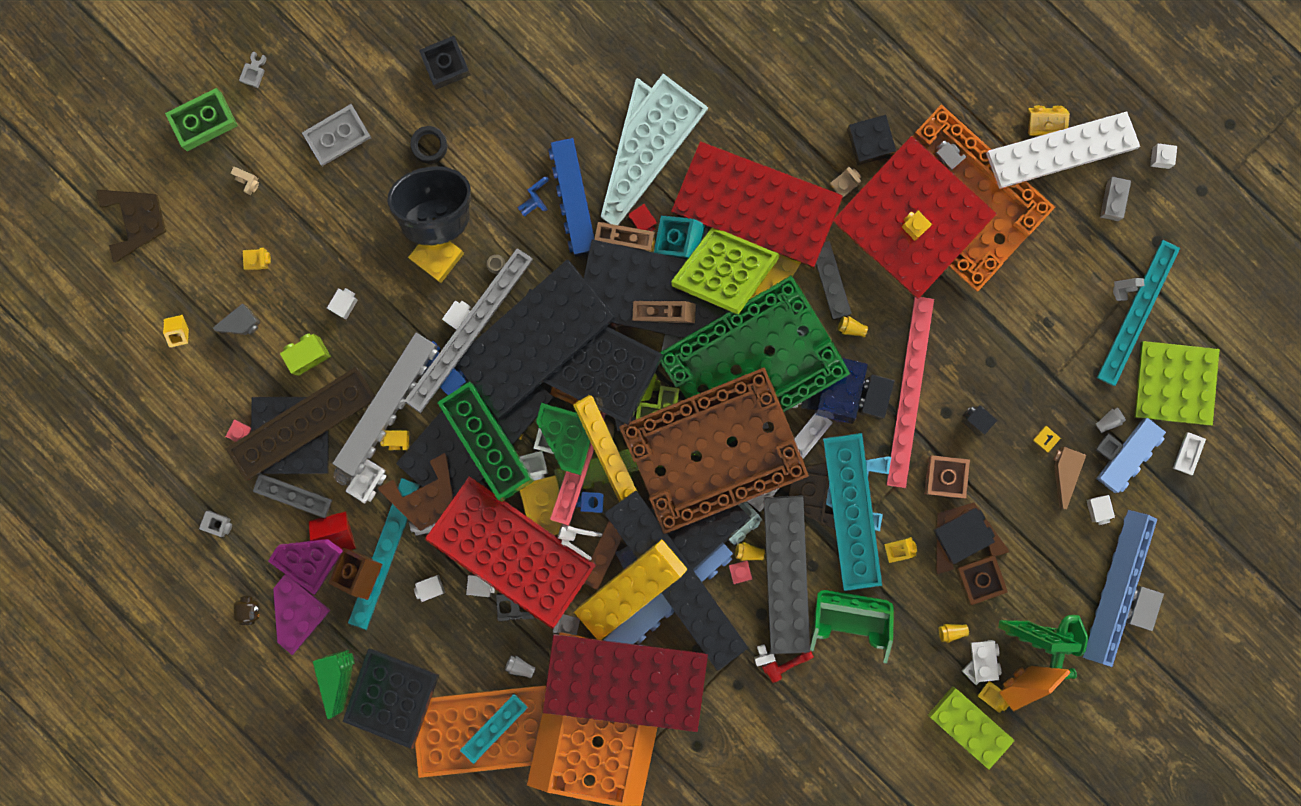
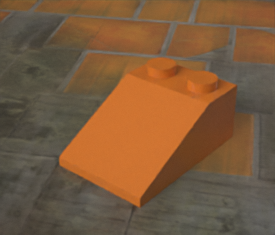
M1030 666L1023 669L1021 667L1013 673L1014 678L1008 679L1003 684L1004 688L999 693L1011 709L1015 711L1051 694L1071 672L1068 669Z

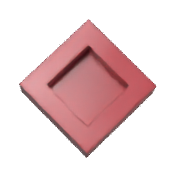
M234 420L225 437L237 442L251 433V427Z
M748 561L729 565L733 584L752 580Z

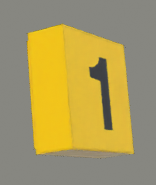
M1044 426L1033 441L1049 453L1061 438L1050 428Z

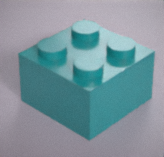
M661 216L654 253L688 260L702 241L705 225L695 219Z

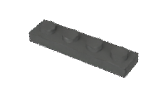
M827 241L823 245L816 266L830 313L834 320L852 313L830 241Z
M259 474L253 489L255 493L326 518L332 503V499L263 474Z

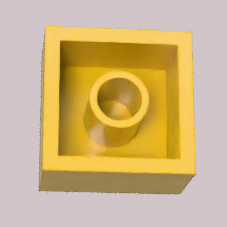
M450 241L438 245L418 244L408 258L442 283L464 255V252Z

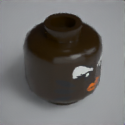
M251 596L240 597V600L234 603V620L239 622V625L255 624V621L259 619L258 601L252 600Z

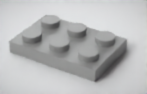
M352 104L302 132L321 166L326 165L371 138Z

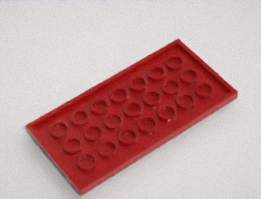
M700 141L671 212L683 218L695 219L709 228L727 232L776 252L779 255L815 268L843 195Z
M470 476L424 539L552 629L556 626L596 566L568 546L562 545L560 539L505 501H499L493 492Z

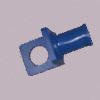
M543 177L528 189L531 198L518 206V209L522 211L521 213L524 216H527L536 207L541 208L542 211L548 210L535 192L550 180L548 177Z
M582 492L576 507H581L582 512L601 513L603 511L604 495L603 493ZM594 497L598 499V505L595 508Z

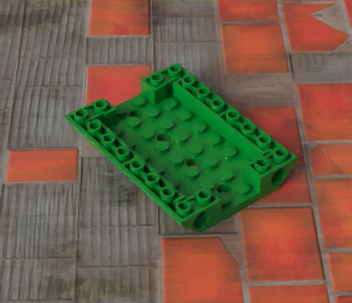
M791 275L748 300L739 314L729 311L659 352L663 354L661 364L676 388H680L686 399L699 394L700 392L697 388L701 384H705L709 389H712L765 367L783 412L850 374L840 353ZM800 326H806L808 333L799 335L797 330ZM768 345L775 348L774 353L771 355L764 353V348ZM733 365H739L742 368L738 374H733L730 369ZM734 436L729 437L727 444L737 440V438Z

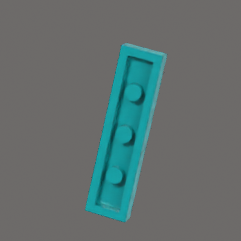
M514 693L460 751L474 764L528 706Z

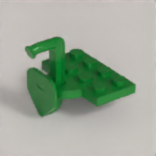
M1079 615L1065 616L1058 628L1043 627L1030 621L999 620L998 628L1006 631L1005 634L1019 637L1018 640L1032 643L1031 646L1043 648L1046 653L1052 654L1049 668L1062 669L1065 654L1082 656L1086 651L1088 635ZM1070 668L1069 671L1071 673L1065 679H1076V670Z

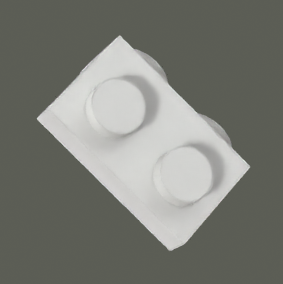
M543 451L520 456L534 481L545 478L544 474H548Z
M368 459L364 462L366 466L360 475L357 474L346 490L347 493L361 500L364 504L367 500L369 502L372 501L376 494L374 491L377 484L381 486L386 478V475H384L386 470Z
M993 640L971 643L975 682L999 680L1001 665L997 663V656H999L998 644H995Z

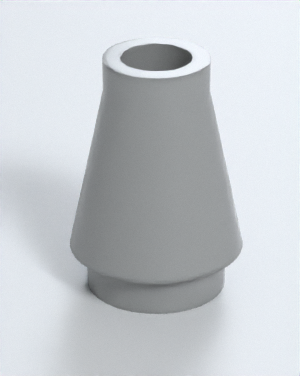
M1112 408L1096 425L1101 433L1123 425L1126 419L1119 408Z
M510 656L505 670L509 674L531 678L535 667L517 656Z

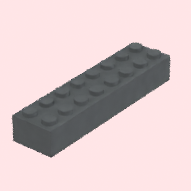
M803 496L764 497L771 654L810 652Z

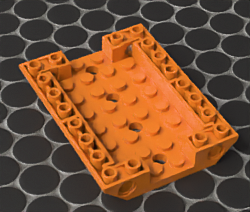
M941 104L912 137L937 160H939L935 155L938 151L937 146L944 140L947 143L955 144L960 150L959 155L962 156L964 154L966 158L954 167L951 172L997 213L949 265L954 272L978 292L1019 245L1052 212L1055 206L1027 181L999 189L986 154L992 149ZM996 234H1001L1004 237L1003 244H997L994 241Z
M559 632V635L586 638L582 636ZM542 712L527 786L547 793L614 806H641L658 727ZM596 736L603 738V743L599 747H595L592 744V740ZM587 775L595 777L592 785L584 783V778Z

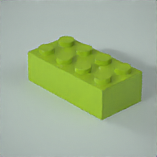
M953 686L928 714L935 723L987 769H990L1015 741Z

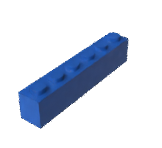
M570 138L551 142L552 148L548 150L550 159H554L556 165L552 169L554 178H558L560 184L556 188L558 197L562 196L563 204H560L562 215H566L567 218L564 227L566 234L570 233L571 241H568L570 253L574 252L575 257L589 254L594 234L574 139Z

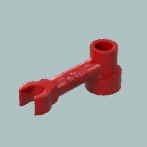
M811 651L801 653L780 666L774 661L762 665V669L765 674H768L772 683H775L782 679V673L814 658Z

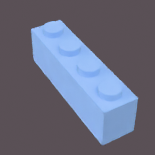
M1142 419L1123 443L1119 453L1112 461H1109L1096 479L1114 493L1123 492L1129 485L1127 481L1130 477H1135L1141 468L1139 466L1143 461L1146 462L1152 456V449L1155 446L1158 447L1163 442V435L1166 432L1150 419Z

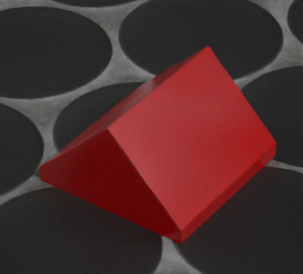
M346 511L326 516V518L323 517L309 521L310 541L328 539L340 549L346 548L351 550L356 548Z

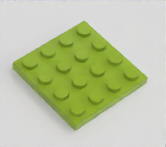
M711 228L671 283L677 289L739 314L775 265L779 256L776 252L727 232Z
M1142 341L1134 418L1212 426L1220 349Z

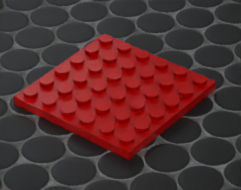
M911 136L835 217L833 222L913 296L919 299L997 213ZM919 210L932 225L914 241L902 226L906 223L904 221L905 217L911 212L915 214Z

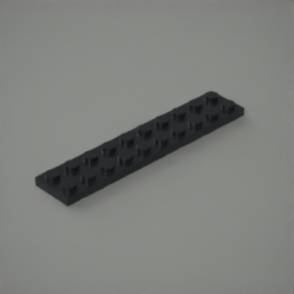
M636 490L604 513L636 559L660 540H663L687 568L685 573L661 592V594L702 651L708 654L709 661L717 671L748 649L746 643L696 573L691 569V566L667 533H663L660 523Z

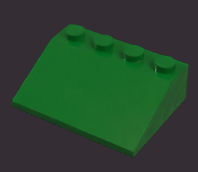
M349 650L326 655L313 661L327 720L335 717L345 709L353 671L352 665L355 664L353 654H349Z

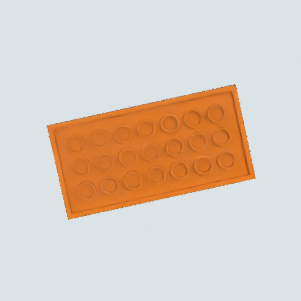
M546 685L432 697L415 743L418 777L531 766L543 711ZM515 693L528 708L473 764L460 749Z

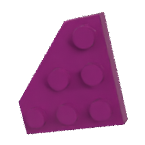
M328 539L280 544L276 547L268 562L315 595L343 550Z
M285 574L273 588L277 643L291 655H294L331 610L303 586Z

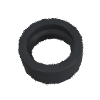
M433 126L420 127L414 132L410 142L413 154L423 163H436L447 152L448 144L446 137L441 130ZM426 134H433L440 141V149L431 156L422 154L418 149L419 139Z

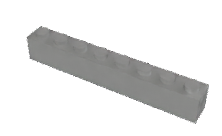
M415 333L334 460L333 464L351 476L362 473L366 466L364 462L367 458L370 459L376 451L375 445L385 437V429L388 425L391 426L397 417L395 415L396 412L406 404L404 402L406 396L416 386L419 376L422 377L427 371V363L436 357L438 350H436L438 348L437 345L420 334Z

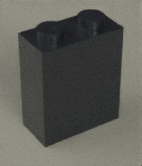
M972 508L933 529L951 564H955L995 542L993 539L995 535L990 527H986L984 523L986 518L981 510Z

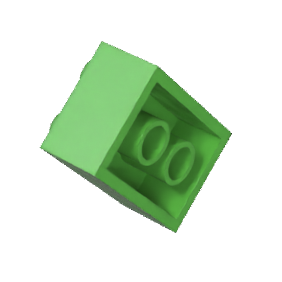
M217 88L165 113L181 147L186 151L238 126L222 92Z

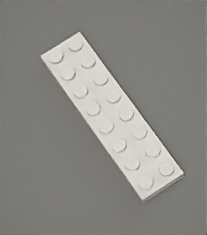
M1123 112L989 150L986 154L1000 189L1138 149L1140 144L1128 113Z

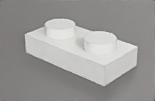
M1186 432L1173 469L1193 475L1206 439Z

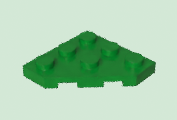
M541 403L536 423L541 429L561 469L582 476L591 442L578 414Z

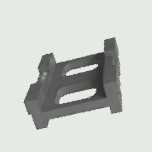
M503 594L496 595L498 621H507L510 618L511 620L517 618L534 619V616L529 612H520L519 605ZM501 601L511 602L510 613L502 614L500 612Z

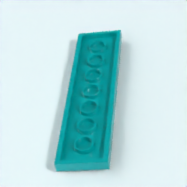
M862 433L823 438L843 589L846 591L882 586Z

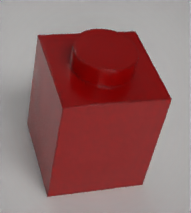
M645 204L628 214L636 229L653 232L656 230L657 222Z

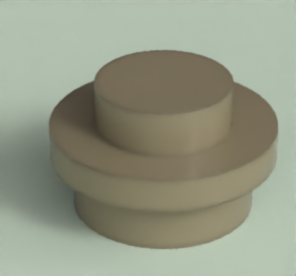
M492 255L487 260V268L494 274H498L506 264L504 258L500 255Z

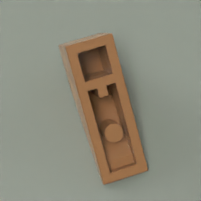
M598 222L594 240L651 251L655 232Z
M633 301L632 321L695 323L696 304L686 301Z
M1061 447L1060 450H1057L1053 459L1056 461L1054 468L1060 509H1067L1086 457L1085 454L1066 447Z

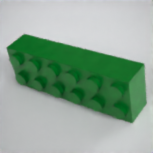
M466 383L437 402L499 501L503 502L534 482V479L473 383Z

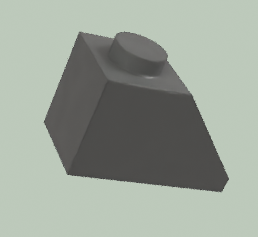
M242 303L215 325L213 329L221 333L250 335L258 329L260 321L247 305Z

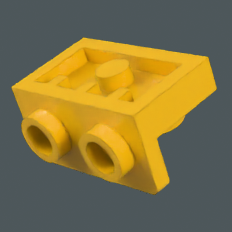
M1037 105L1034 108H1028V113L1030 114L1029 135H1046L1067 129L1069 126L1070 113L1063 106L1045 108V106Z

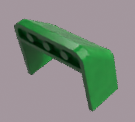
M828 590L820 591L817 594L810 651H814L817 638L826 639L830 636L831 630L869 636L868 641L871 646L877 649H884L883 663H887L893 643V604L882 599Z

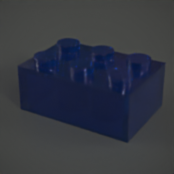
M842 358L850 374L820 392L816 415L853 424L857 417L868 364Z

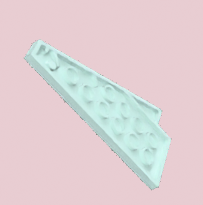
M662 74L652 88L638 78L635 81L601 213V218L609 224L620 225L708 110L706 105L665 74Z

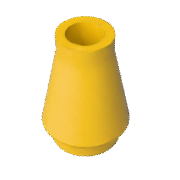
M843 316L840 320L838 331L846 335L865 337L868 326L861 324L850 316Z
M742 542V544L738 543L735 558L740 559V561L763 560L765 550Z
M943 624V626L939 627V637L942 642L946 641V643L969 635V629L966 624Z

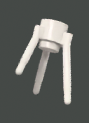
M562 524L558 534V538L562 539L561 544L568 546L581 556L591 560L592 558L569 541H574L576 533L599 537L602 536V533Z

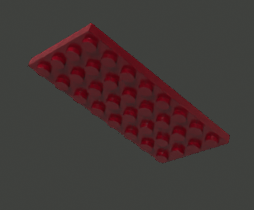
M553 634L542 712L698 732L708 654Z

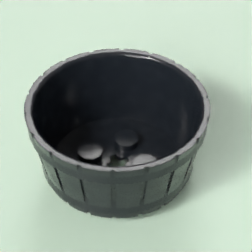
M432 166L414 170L398 179L388 193V206L393 217L397 220L402 233L409 240L417 244L438 245L447 243L457 238L465 230L469 222L470 184L464 175L454 169Z

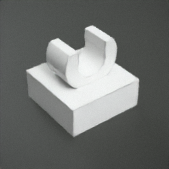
M764 644L757 646L759 656L754 657L757 666L776 661L774 654H771V652L767 653Z

